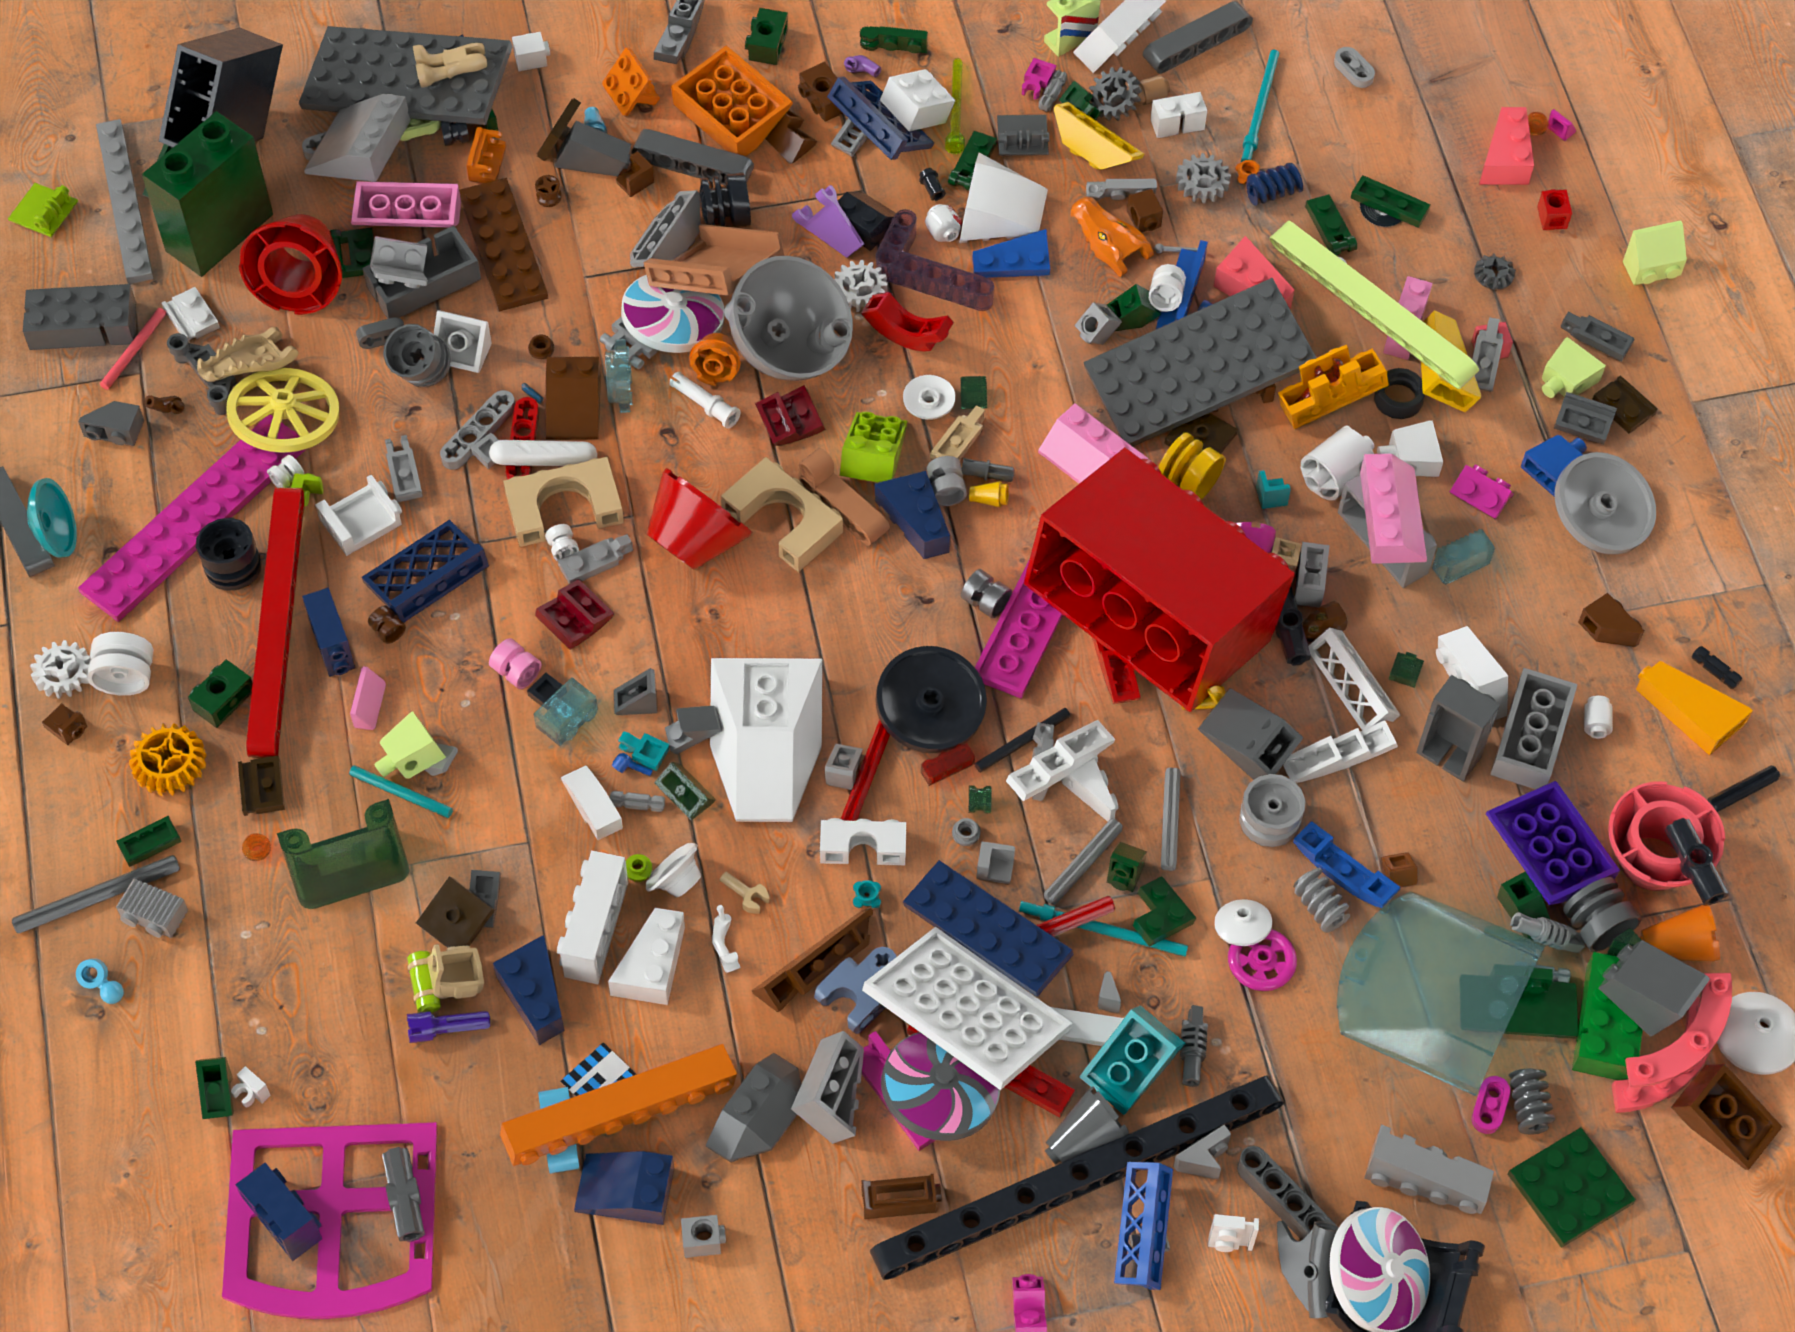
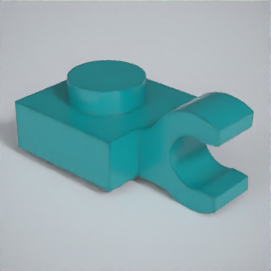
M623 731L618 739V742H620L619 749L627 753L633 752V761L655 771L658 770L670 749V744L646 733L639 739Z

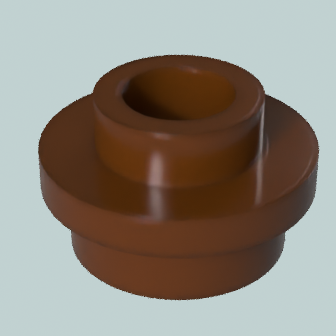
M539 334L531 339L528 350L532 357L546 359L553 354L554 343L548 336Z

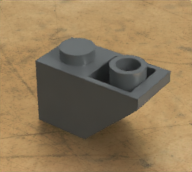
M113 401L80 417L78 422L84 437L95 441H110L117 445L134 446L143 426L144 418L140 406Z

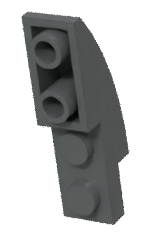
M676 0L668 15V25L654 50V60L678 64L680 58H685L697 29L705 0Z

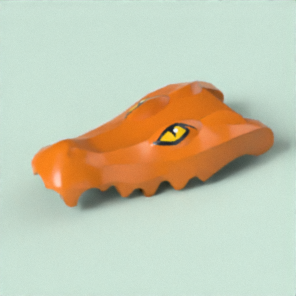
M1086 196L1077 200L1072 205L1071 216H1074L1082 226V233L1085 235L1086 241L1090 242L1091 251H1094L1095 256L1110 266L1119 277L1127 273V268L1122 260L1139 250L1142 257L1146 260L1154 256L1149 242L1137 228L1107 212L1094 198Z

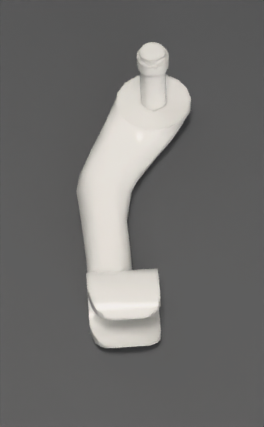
M719 905L717 906L719 915L714 920L712 944L721 959L724 971L728 973L741 967L738 962L737 953H729L724 940L732 918L730 915L724 914V907Z

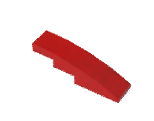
M1092 637L1113 704L1140 699L1141 696L1134 669Z

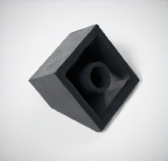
M846 192L838 200L840 207L864 242L863 247L869 251L902 220L900 215L863 192Z

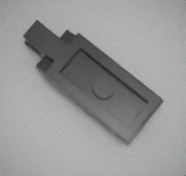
M1568 312L1561 324V328L1569 332L1575 339L1621 362L1635 340L1634 337L1590 315L1588 317L1581 316L1580 318Z

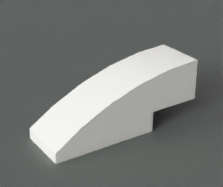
M587 766L561 777L585 823L589 824L597 840L623 829L621 816Z

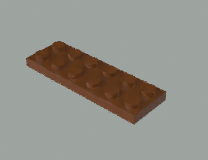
M507 177L460 189L461 203L499 312L548 299V292Z

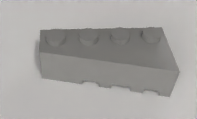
M1381 1124L1372 1147L1364 1179L1371 1180V1183L1379 1187L1390 1186L1400 1189L1403 1194L1409 1196L1420 1195L1427 1197L1435 1204H1449L1459 1207L1462 1212L1468 1214L1482 1213L1487 1202L1494 1174L1493 1170L1459 1156L1454 1157L1453 1160L1447 1158V1154L1443 1149L1435 1146L1428 1148L1418 1146L1415 1143L1416 1138L1404 1134L1401 1139L1390 1134L1391 1128Z

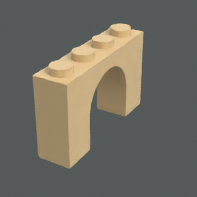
M608 457L593 458L587 462L567 464L560 468L541 470L534 474L515 476L503 481L519 547L546 541L539 511L541 505L549 496L562 491L579 493L590 502L598 529L624 523L622 506Z
M765 457L721 495V505L732 517L742 523H745L759 509L771 503H787L796 507L802 513L803 519L796 528L779 542V557L799 573L843 533V518L836 509H830L825 505L817 494L810 493L805 489L797 478H792L785 473L781 465L776 462L773 463Z

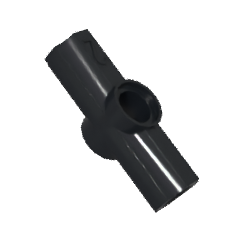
M1290 586L1275 631L1277 637L1281 640L1287 664L1296 666L1310 660L1311 655L1302 626L1303 615L1297 608L1293 590Z
M1681 818L1665 828V832L1681 861V872L1684 876L1691 879L1703 904L1712 905L1726 898L1728 891L1712 863V851L1709 847L1702 844L1690 820ZM1692 859L1698 860L1701 864L1693 862Z

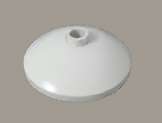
M1745 992L1732 997L1729 1017L1717 1044L1724 1056L1732 1064L1744 1071L1760 1075L1781 1072L1795 1061V1012L1782 1000L1766 993ZM1760 1022L1766 1023L1768 1028L1762 1027Z

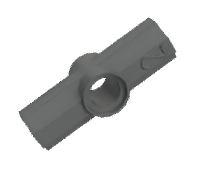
M396 1147L388 1149L387 1152L382 1154L388 1182L386 1184V1192L390 1209L394 1213L397 1236L399 1241L411 1242L419 1240L420 1237L425 1235L419 1206L421 1198L416 1177L414 1178L408 1148Z

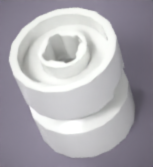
M1166 264L1161 265L1155 270L1149 291V301L1154 308L1168 312L1179 307L1186 283V276L1181 268Z

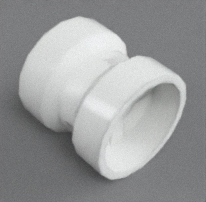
M291 455L284 457L278 466L273 465L267 470L271 481L277 488H289L295 473L305 474L301 465Z
M567 524L555 525L545 534L547 543L552 546L551 552L556 561L579 551L577 542L572 539V530Z

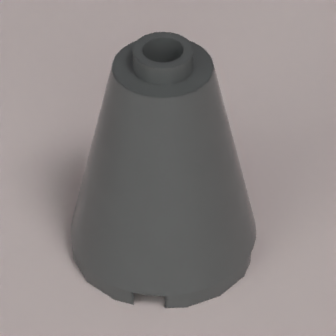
M1092 1086L1046 1141L1048 1148L1045 1152L1056 1165L1059 1162L1063 1163L1129 1134V1131L1125 1124L1122 1126L1118 1122L1119 1116L1100 1092H1096L1095 1087Z

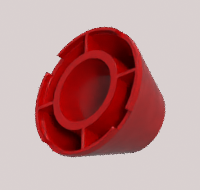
M295 214L263 225L246 238L240 250L239 271L243 282L259 301L274 310L293 311L295 315L314 313L329 305L339 291L342 281L340 260L330 231L315 217ZM284 247L299 250L311 261H304L293 257Z
M664 469L647 530V535L695 570L751 536L753 532L742 522H738L732 517L728 511L682 477H677L670 469Z

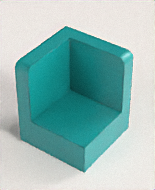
M1265 470L1259 471L1256 483V491L1261 509L1287 506L1291 492L1290 484L1284 485L1283 478L1267 480Z

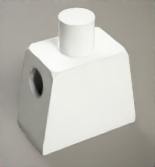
M1433 420L1395 429L1392 431L1389 445L1377 447V454H1393L1414 467L1415 476L1439 477L1443 459Z

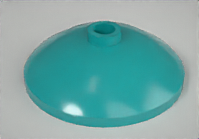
M50 478L39 479L34 483L29 493L27 506L29 528L48 553L57 558L68 557L74 552L77 542V528L71 504L63 489Z

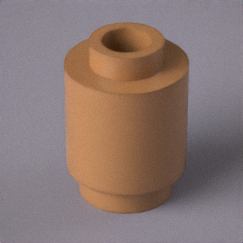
M1161 75L1139 81V87L1142 89V92L1137 95L1141 101L1135 103L1147 105L1153 103V100L1167 98L1170 92L1168 80L1166 78L1163 79Z

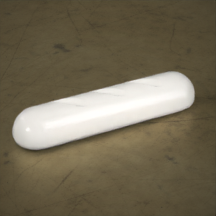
M498 440L491 445L489 451L490 458L496 464L520 466H564L567 464H578L597 458L598 454L595 446L585 441Z

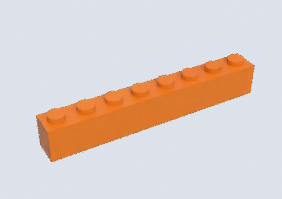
M720 1044L503 1122L500 1137L513 1166L519 1164L530 1165L541 1156L549 1153L551 1155L560 1154L568 1146L576 1143L584 1145L594 1140L598 1135L617 1133L623 1126L634 1123L638 1125L646 1122L653 1115L659 1113L663 1115L669 1114L680 1105L699 1103L705 1096L713 1093L717 1095L724 1094L734 1086L737 1072L724 1045Z

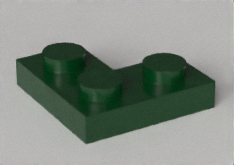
M1162 876L1139 888L1137 894L1151 911L1136 918L1132 926L1149 947L1194 924L1196 916Z

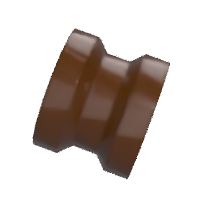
M543 175L536 180L535 189L538 203L544 207L557 205L562 198L559 180L552 175Z

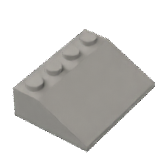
M380 94L350 105L347 108L340 109L304 169L305 174L376 182L411 121L408 114L406 96Z

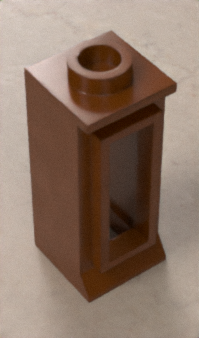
M934 1174L876 1181L861 1180L864 1219L936 1213L937 1202H942L940 1183L935 1184ZM923 1189L925 1192V1196L877 1200L876 1195Z

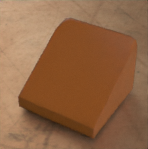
M1409 852L1381 857L1386 877L1400 886V888L1418 883V867Z

